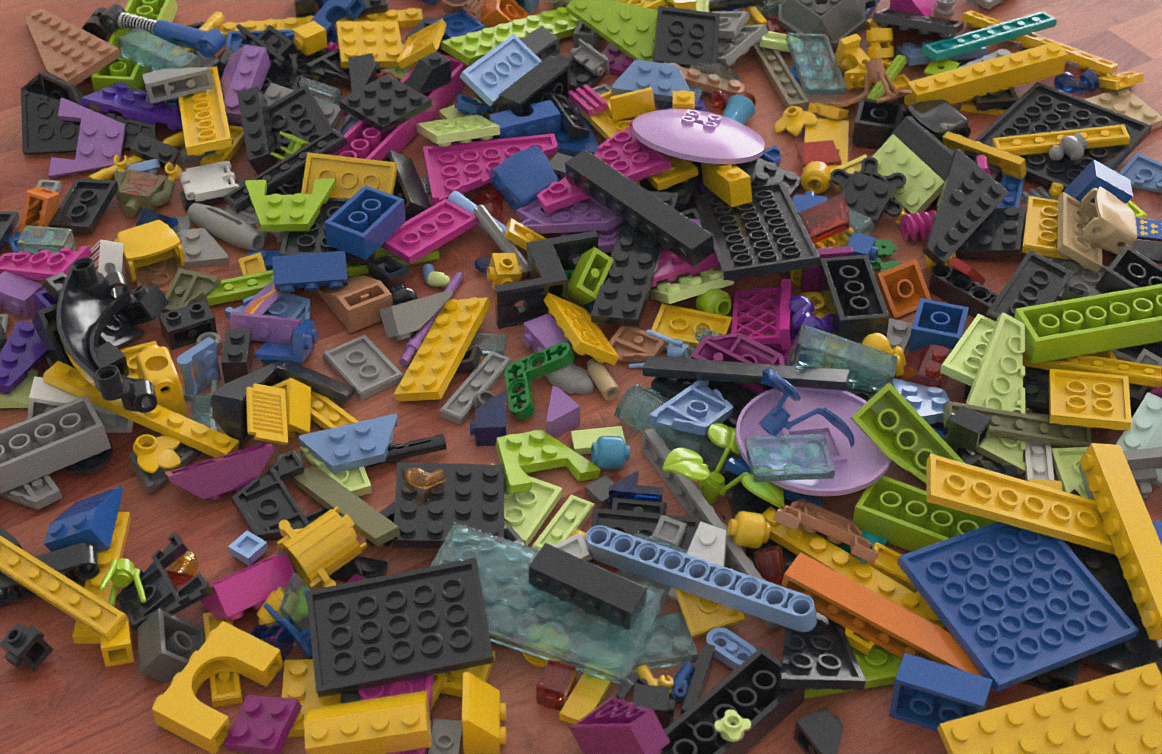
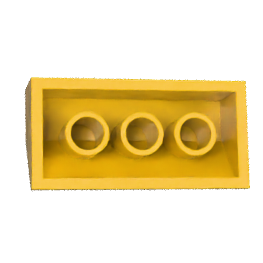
M428 691L309 708L304 720L305 750L307 754H387L433 747Z

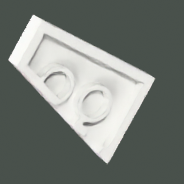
M700 521L686 554L724 567L727 543L726 530ZM672 587L669 592L670 599L678 601L674 588Z

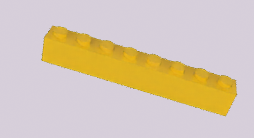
M1058 42L913 80L907 82L906 90H911L912 93L905 96L904 102L907 106L919 102L944 99L952 105L974 99L976 95L981 97L985 96L988 92L995 93L999 92L1000 89L1003 91L1009 89V87L1014 88L1064 73L1068 54Z
M1091 443L1080 459L1081 468L1084 470L1089 488L1093 493L1098 511L1105 523L1106 532L1112 541L1115 555L1118 557L1149 639L1162 640V545L1121 446Z

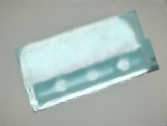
M635 384L622 396L614 416L644 433V430L654 428L671 451L676 448H687L698 453L702 459H706L709 456L710 450L717 447L710 440L708 434L702 436L649 424V414L670 400L661 395L660 392L652 388L645 389L639 384Z

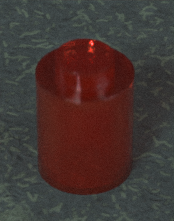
M771 546L755 551L754 556L759 574L767 582L781 586L784 574L787 571L781 546Z

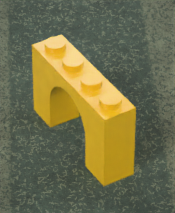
M222 621L216 629L210 631L206 642L199 651L197 650L191 655L188 664L182 672L174 676L166 692L163 695H159L155 700L152 712L156 724L211 754H216L231 729L229 717L201 703L196 698L199 687L212 675L222 672L239 673L267 687L283 666L280 650Z

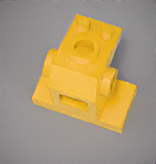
M858 34L842 38L838 44L833 68L835 75L845 72L841 88H865L864 75L868 74L865 62L871 59L859 47L861 38ZM869 79V88L872 86V79Z

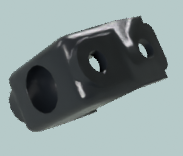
M944 99L910 105L903 113V119L907 116H912V119L942 144H944L943 136L947 131L959 134L965 138H968L971 133V129L968 127V119Z

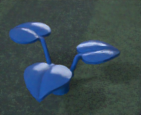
M768 367L763 370L761 384L777 388L783 392L775 408L759 423L768 434L775 438L784 427L789 430L801 421L815 414H820L848 438L851 447L854 445V436L848 425L827 408L822 409L818 407L789 422L788 419L791 416L782 406L788 396L794 401H799L801 397L796 389L773 369Z

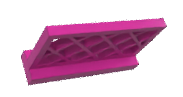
M781 279V287L735 290L731 334L748 335L747 337L761 344L781 343L782 350H792L791 318L793 313L789 310L790 306L788 305L790 298L793 297L791 279ZM757 302H761V304L758 306L754 305ZM769 307L774 308L770 311L766 310ZM757 314L761 315V316L758 317V318L753 317V316H755V315H757ZM769 319L772 320V322L769 324L765 323ZM745 321L748 322L746 325H741ZM756 327H759V328H760V329L757 330V331L752 330V329H754V328H756Z

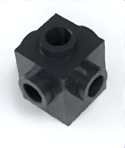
M17 623L0 642V647L6 652L4 658L17 668L21 664L33 672L54 649L43 639L45 635L33 625L27 628L20 623Z

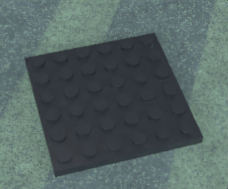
M1036 82L974 141H979L982 144L993 147V138L1125 125L1130 137L1129 144L1084 149L1083 157L1076 161H1072L1065 153L1064 157L1059 161L1050 159L1049 152L1019 155L1025 159L1026 178L1050 188L1054 182L1062 184L1064 186L1063 193L1093 160L1114 170L1151 133L1152 125Z

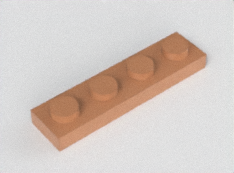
M664 62V64L678 65L676 63ZM678 65L690 88L730 98L733 95H743L745 84L737 80L720 78L716 74H706L694 68L688 69Z

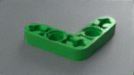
M567 342L557 343L514 361L506 367L504 375L509 409L517 420H525L535 411L531 381L563 368L574 360L575 353ZM544 361L542 365L535 367L539 362ZM524 387L521 392L515 394L519 388Z

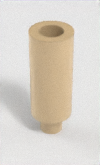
M595 359L589 360L587 362L588 375L604 399L610 401L617 398L620 394V388L606 367Z

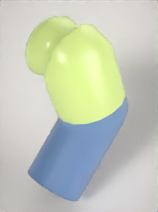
M425 264L422 267L424 279L428 286L446 288L450 283L449 276L442 272L434 271L433 265Z

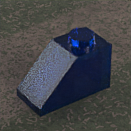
M506 392L498 393L475 409V420H470V436H475L476 446H495L497 437L507 436Z

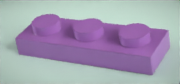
M240 312L230 313V329H251L252 340L293 345V332L302 324V319Z

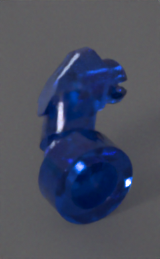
M1089 70L1079 76V81L1070 72L1057 75L1054 79L1055 88L1068 93L1078 94V91L1080 93L1085 91L1092 93L1100 87L1098 78Z

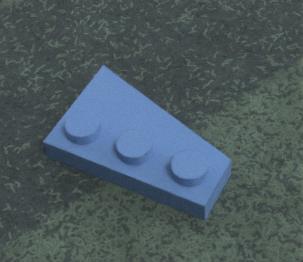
M1136 152L1119 174L1130 180L1132 188L1162 193V163Z

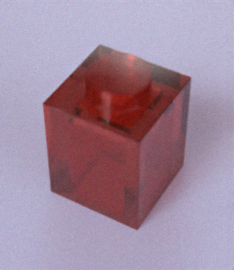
M549 659L536 685L537 704L543 705L548 709L561 711L577 684V667Z

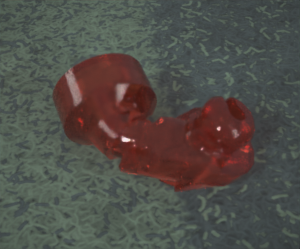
M715 90L712 92L710 100L714 108L722 111L725 110L728 99L733 95L746 96L753 102L754 106L756 103L755 97L744 91L735 94L729 92L722 93L721 90Z

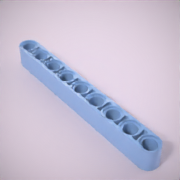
M594 526L587 531V544L591 556L596 561L799 632L810 631L816 626L817 618L814 601L806 594L606 526Z

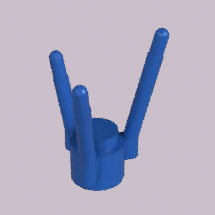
M305 589V590H304V594H305V597H306V601H307L306 591H309V589ZM264 603V608L292 637L307 658L312 657L310 627L299 633L286 618L283 619L268 603Z

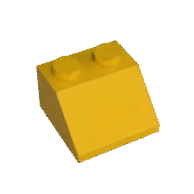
M463 672L462 729L464 754H500V745H506V727H500L501 721H506V703H500V690L470 672Z

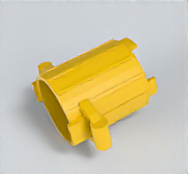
M338 507L330 509L297 533L291 528L289 521L282 520L279 523L280 534L284 538L277 542L279 550L283 549L284 553L288 554L293 568L303 581L310 586L311 590L318 589L321 586L324 588L336 585V582L330 579L329 576L367 548L365 542L361 545L356 539L357 534L353 529L355 525L348 514L341 518L338 514Z

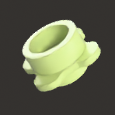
M727 710L725 716L715 722L714 728L717 732H720L725 740L736 742L743 738L745 730L751 728V722L749 719L741 718L735 710Z

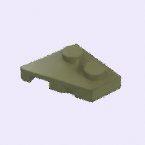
M179 268L165 294L169 303L162 310V313L201 302L222 281L218 276Z

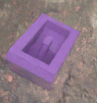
M552 386L546 419V433L556 438L580 425V406L559 387Z

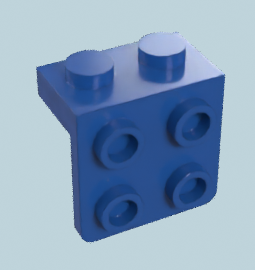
M305 320L293 332V345L265 342L255 352V359H261L263 363L289 360L301 364L315 349V343L318 341V329H315V321Z

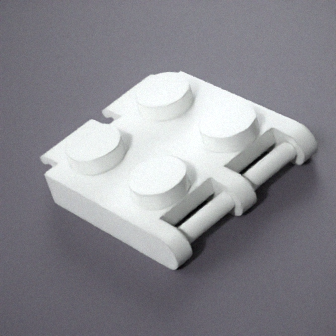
M223 161L187 168L186 172H182L180 176L186 199H195L196 202H201L216 197H224L237 189L239 185L235 183V174L230 170L232 167L231 163Z

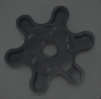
M867 157L861 163L860 173L895 185L896 190L901 189L906 183V177L902 173H894L889 176L880 175L877 171L878 161L874 157ZM835 169L830 175L832 182L842 188L839 195L830 197L827 200L832 213L839 212L835 210V204L853 175L843 169ZM892 198L884 213L891 217H897L901 214L903 206L899 201ZM854 218V223L859 229H865L870 225L868 222Z

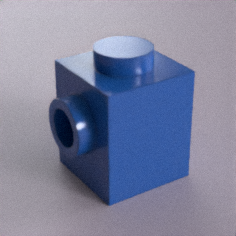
M853 232L847 246L852 247L853 256L868 255L870 264L877 259L878 247H875L876 237Z

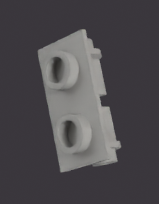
M579 39V47L573 48L570 52L572 59L581 65L584 64L585 68L594 75L601 76L604 72L609 75V59L607 56L596 51L591 44Z

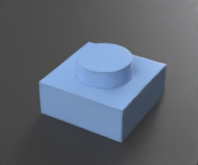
M245 531L228 546L230 555L250 566L268 550V545L263 539L249 531Z

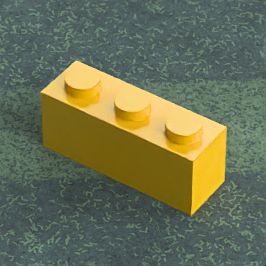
M701 162L703 184L729 206L734 207L752 202L750 176L735 164Z

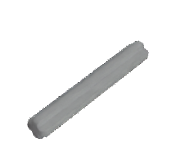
M479 205L473 212L478 217L479 222L503 253L516 254L518 266L522 267V277L527 276L526 259L516 246L505 238V232L485 206Z

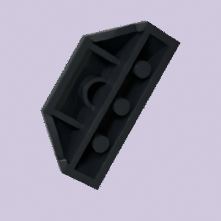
M43 71L21 88L31 93L45 95L57 100L64 98L79 105L81 97L85 96L74 85Z

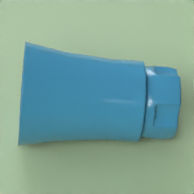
M733 95L728 99L722 116L745 125L754 116L755 106L746 96Z

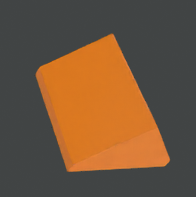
M917 259L875 274L889 317L892 319L917 310L920 298L932 300Z

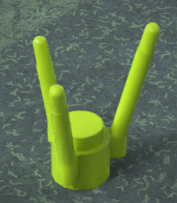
M125 558L111 560L110 568L99 587L100 591H104L109 581L113 582L108 604L114 607L118 588L128 586L132 580L135 582L140 601L145 603L146 597L140 580V569L134 568L133 562Z

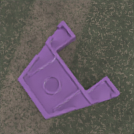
M61 98L58 113L59 120L81 122L75 160L51 157L49 179H58V176L64 175L75 176L86 171H91L92 173L115 165L114 156L118 154L121 162L125 124Z

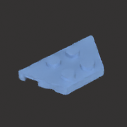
M635 60L612 85L611 94L621 95L651 87L654 100L672 102L673 91L691 90L678 65Z
M284 293L263 315L302 319L303 323L305 320L311 319V302L308 298ZM256 295L242 300L243 305L236 309L226 308L224 310L225 318L230 319V313L232 312L241 313Z
M891 378L890 383L928 424L944 422L943 404L946 401H950L945 390Z
M698 380L650 413L648 423L705 436L712 424H721L732 416L734 407L722 397V394L717 389L712 391L708 387L709 381Z
M396 413L300 435V445L303 448L307 447L310 449L313 457L319 462H323L332 473L384 462L388 454V447L393 440L394 428L398 426V416Z

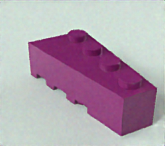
M616 696L610 697L569 727L583 754H661V749L670 742L653 709L641 705L636 706L633 702L627 704L624 699L618 700Z

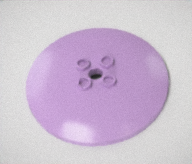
M691 109L657 110L637 116L632 124L633 135L644 145L661 153L695 162L711 164L745 163L758 159L763 154L765 148L764 140L754 130L728 117Z
M794 387L801 399L794 401L788 396L782 408L791 416L788 419L789 422L818 407L822 409L827 408L839 416L852 431L854 436V445L852 447L848 438L820 414H815L801 421L789 430L784 427L775 438L768 434L759 423L775 408L781 399L783 392L777 388L768 390L753 398L743 408L738 417L735 433L736 443L745 462L765 480L793 492L814 496H838L857 492L877 482L887 472L892 463L851 419L866 401L844 390Z

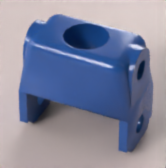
M536 145L513 154L497 168L491 169L489 175L495 190L515 212L517 209L537 200V194L547 189L551 183L560 181L553 171L549 160L539 146Z

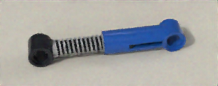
M118 4L111 5L98 18L100 26L107 32L125 29L154 36L159 41L198 50L203 56L209 58L213 57L226 44L225 36L217 29L204 31L165 20L155 21L127 14L125 9Z

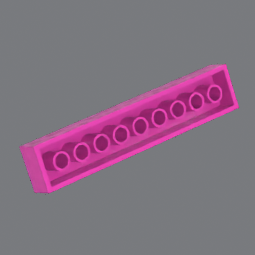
M443 55L450 60L451 82L425 94L432 101L430 108L385 134L359 120L344 135L348 145L332 155L382 161L389 150L400 153L418 134L416 123L431 121L439 113V110L443 109L467 85L459 77L468 68L467 65L456 58ZM414 68L400 82L405 84Z

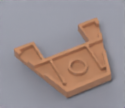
M805 499L797 500L791 506H784L783 509L779 508L773 518L774 521L795 530L801 524V528L810 533L821 532L826 535L829 541L835 544L844 542L850 545L852 555L873 564L879 554L877 550L870 549L872 544L861 537L863 533L851 519Z

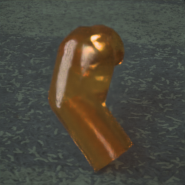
M414 467L405 471L404 479L409 484L424 490L444 482L446 475L441 468L428 473Z

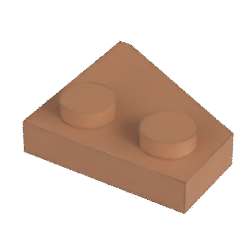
M621 325L609 341L620 357L617 362L643 363L648 356L659 357L666 347L665 341L648 335L644 330Z

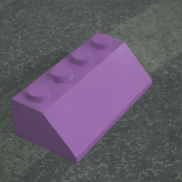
M244 45L231 54L220 80L228 125L243 127L237 92L258 86L260 91L262 89L271 64L266 47Z

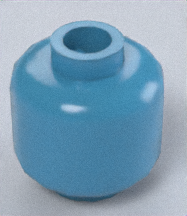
M600 436L591 446L592 463H596V466L601 470H620L623 468L625 461L630 460V446L625 445L624 439L621 436Z

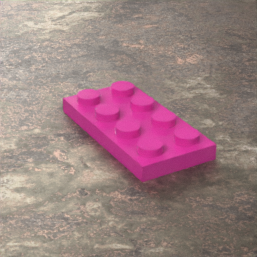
M444 199L407 220L380 247L406 263L412 264L478 225V217L451 201Z

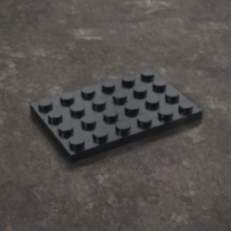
M477 558L306 591L316 693L318 697L494 663Z

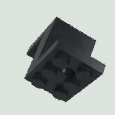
M590 231L527 242L528 280L494 286L497 328L502 329L524 325L527 321L548 314L549 308L543 301L548 293L568 301V279L564 271L575 270L583 253L594 247L598 249L597 232ZM579 253L576 258H569L572 254ZM524 301L521 306H514L517 302Z

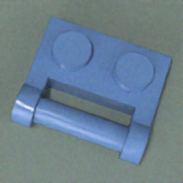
M210 337L177 357L178 368L181 369L184 383L182 391L184 400L195 401L200 392L221 379L216 342ZM191 367L193 368V374H194V379H195L194 382H193V376H192Z

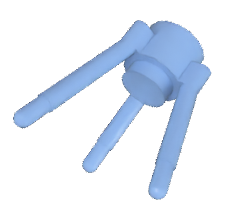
M651 330L646 331L648 335L669 343L664 348V350H667V357L678 358L681 356L687 359L689 344H684L681 340H675ZM645 362L629 364L628 367L630 369L643 368Z

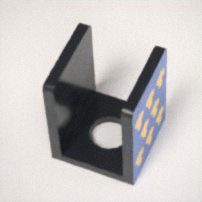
M1136 218L1137 239L1132 244V249L1154 263L1162 264V221Z

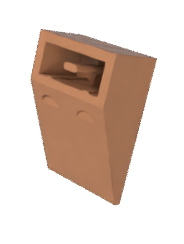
M361 274L349 278L348 285H343V288L329 289L328 286L318 290V294L350 333L381 322L382 318L379 309L393 306L392 294L379 280Z

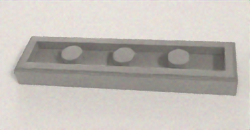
M490 351L439 410V416L462 425L475 410L472 404L474 396L483 390L491 391L504 376L505 369L512 363V359Z

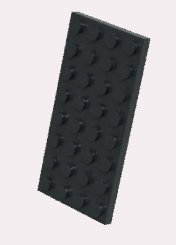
M783 182L751 186L752 202L734 207L729 206L713 192L693 195L694 205L699 213L703 228L713 235V254L724 280L738 281L744 277H763L765 274L770 273L784 274L790 270H810L813 267L821 266L820 256Z

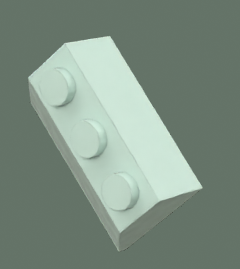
M1147 393L1131 419L1130 431L1125 430L1116 444L1121 446L1122 451L1162 447V398ZM1162 468L1156 469L1158 478L1154 484L1158 486L1162 485Z

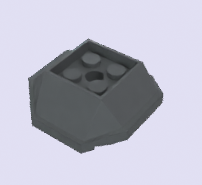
M784 0L779 4V26L794 36H798L807 45L828 46V48L837 49L840 39L854 35L866 26L865 0Z

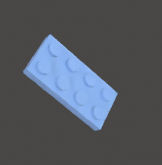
M513 34L465 69L459 77L489 106H492L498 101L501 92L542 62V60Z

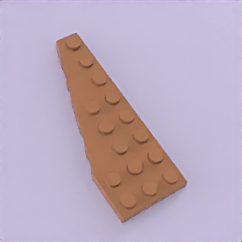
M42 8L32 11L30 16L25 18L48 73L74 86L122 56L119 48Z

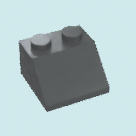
M161 609L156 610L137 628L140 673L162 682L172 681L174 676L182 672L186 667L191 655L195 651H199L206 642L205 629Z

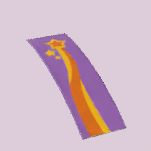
M273 281L263 288L241 313L263 315L284 293L275 289Z

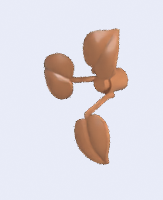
M880 57L865 62L868 74L864 75L865 91L862 94L839 102L828 101L831 106L838 108L859 102L861 98H866L869 95V79H872L873 83L881 81L887 94L885 97L876 99L877 103L893 101L911 94L912 91L901 89L897 91L886 74ZM887 83L890 86L893 93L890 92Z

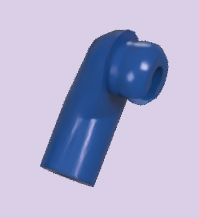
M685 661L673 678L672 696L678 702H684L690 686L689 681L696 669L687 661Z

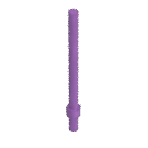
M456 272L444 291L452 290L454 294L464 275L461 272ZM441 308L418 330L415 337L408 341L405 346V352L399 360L402 366H408L413 356L416 355Z

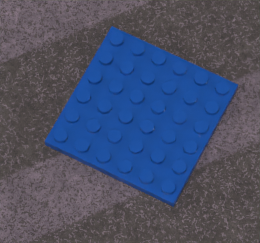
M995 522L901 555L897 562L982 675L992 679L991 686L995 692L1135 638L1139 631L1063 540L1037 532Z

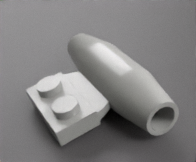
M194 203L188 209L187 216L200 228H205L210 235L228 244L256 251L260 250L265 243L264 235L255 229L256 224L259 223L252 204L239 213H236L228 205H226L225 210Z

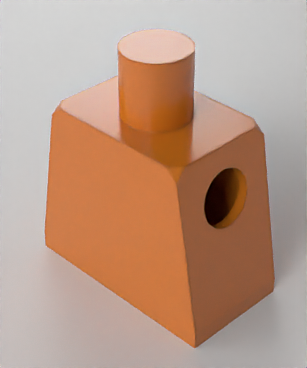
M36 187L26 191L19 232L41 239L50 229L48 224L59 207L60 193L43 187Z

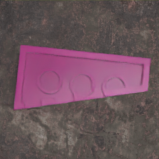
M88 246L80 247L79 251H72L71 248H61L60 253H51L50 250H41L31 255L30 251L4 253L0 256V274L3 271H8L27 279L45 281V279L61 272L67 275L73 262L80 258H88L92 253Z

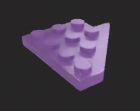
M592 197L548 214L540 206L538 199L516 210L517 218L522 220L521 224L538 234L610 230L616 228L624 220L616 216L607 207L600 205Z

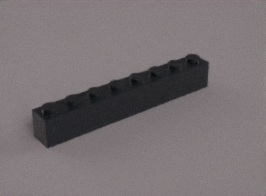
M586 149L565 162V176L571 185H575L586 195L597 200L600 205L613 211L616 216L629 222L632 227L645 233L648 238L657 241L664 249L678 256L680 260L694 267L714 253L713 235Z

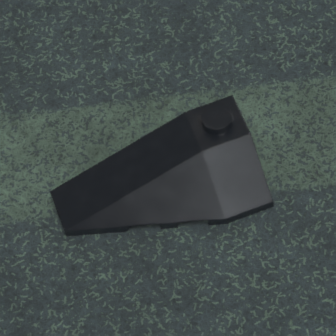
M277 361L228 382L212 394L210 406L213 419L228 436L239 440L240 447L253 437L247 431L246 387H252L254 383L273 387L285 381V379L276 375L278 367L285 361Z

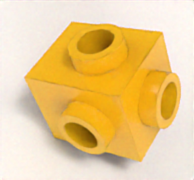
M492 253L490 264L487 268V279L491 281L493 290H495L494 286L522 280V267L518 266L515 253Z

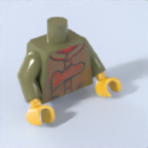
M116 154L114 156V162L118 167V172H115V180L118 183L116 197L121 201V207L127 216L133 217L137 212L153 214L160 206L171 200L176 185L174 180L182 175V170L177 164L174 170L171 162L165 165V171L169 176L128 170L126 173L125 169L130 165L129 159L125 155L124 161L119 163L120 158Z

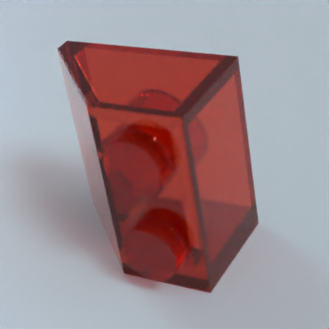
M929 344L904 355L906 365L903 367L904 373L894 378L929 387H938L944 390L949 376L940 373V370L953 349Z

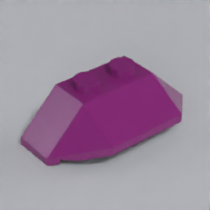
M741 333L724 334L715 337L705 336L691 354V359L785 365L781 353ZM735 383L757 395L773 389V387L768 385Z
M264 442L165 472V476L170 482L202 499L207 498L208 501L222 498L223 493L233 490V493H238L256 477L258 478L274 451L273 446L268 442Z

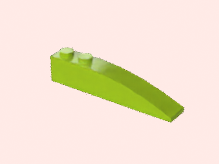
M890 382L882 387L851 417L853 422L888 459L925 483L926 461L930 454L965 463Z

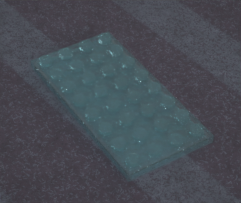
M457 523L453 524L431 566L477 558L491 641L620 685L625 684L663 599V590L632 581L647 588L646 606L630 630L621 626H615L600 616L589 614L576 605L563 602L558 597L545 591H539L528 584L529 565L540 550Z

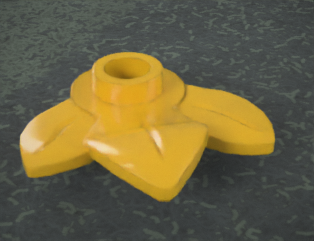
M791 106L783 112L782 118L775 123L774 129L776 134L787 130L792 135L798 136L804 125H817V119L812 112L803 111L798 106Z
M144 434L139 436L133 444V452L138 456L137 464L145 472L155 473L159 467L162 469H173L181 464L179 456L174 451L180 444V440L167 435L155 438L153 435Z

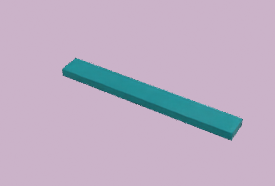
M1044 11L924 45L922 53L934 61H939L1055 27L1057 19Z

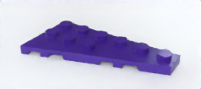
M116 83L81 97L80 105L84 107H89L92 104L100 106V111L103 112L119 111L122 117L152 125L161 122L168 124V129L171 130L183 129L180 106L165 103V100L151 104L146 92L128 88V85L124 83Z

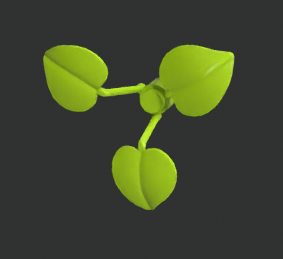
M715 423L708 429L707 434L710 440L717 446L725 448L714 472H709L708 465L703 464V459L698 453L687 448L674 449L664 461L662 471L674 472L687 479L700 482L699 489L708 504L715 503L719 494L724 496L726 491L741 481L744 487L753 494L780 509L784 506L783 488L765 480L754 470L751 474L744 472L725 486L724 477L719 472L730 450L741 455L736 443L735 428Z

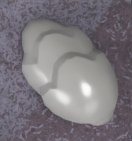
M573 361L563 368L546 374L547 379L552 385L559 387L569 394L578 393L585 395L591 394L594 390V383L590 379L588 371L576 366Z

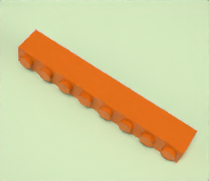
M800 552L784 574L781 586L810 596L814 601L816 612L845 628L847 627L854 631V633L874 642L903 659L906 653L984 677L950 632L817 562L815 559ZM991 686V688H990V693H989L988 700H989L991 694H992L993 691H994V689L992 688V686Z

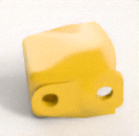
M161 220L120 231L117 234V239L114 240V242L124 243L122 263L131 282L136 281L135 269L175 257L180 266L185 265L181 241L176 233Z
M146 346L136 355L139 381L146 380L154 385L158 405L182 416H187L180 379L169 350L164 346ZM169 387L166 391H161V388Z

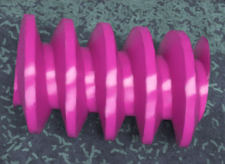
M932 210L929 213L924 211L920 214L912 213L911 215L904 214L900 221L901 235L904 242L907 241L908 236L912 242H916L917 235L920 241H924L926 234L928 236L932 228V220L936 211Z

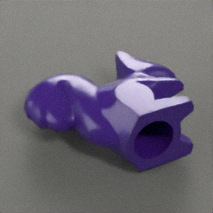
M802 295L790 298L788 303L790 306L789 310L794 313L791 318V339L805 350H809L811 348L810 340L822 343L823 339L820 335L823 337H831L833 335L834 326L831 313L820 319L813 315L815 308L809 298Z

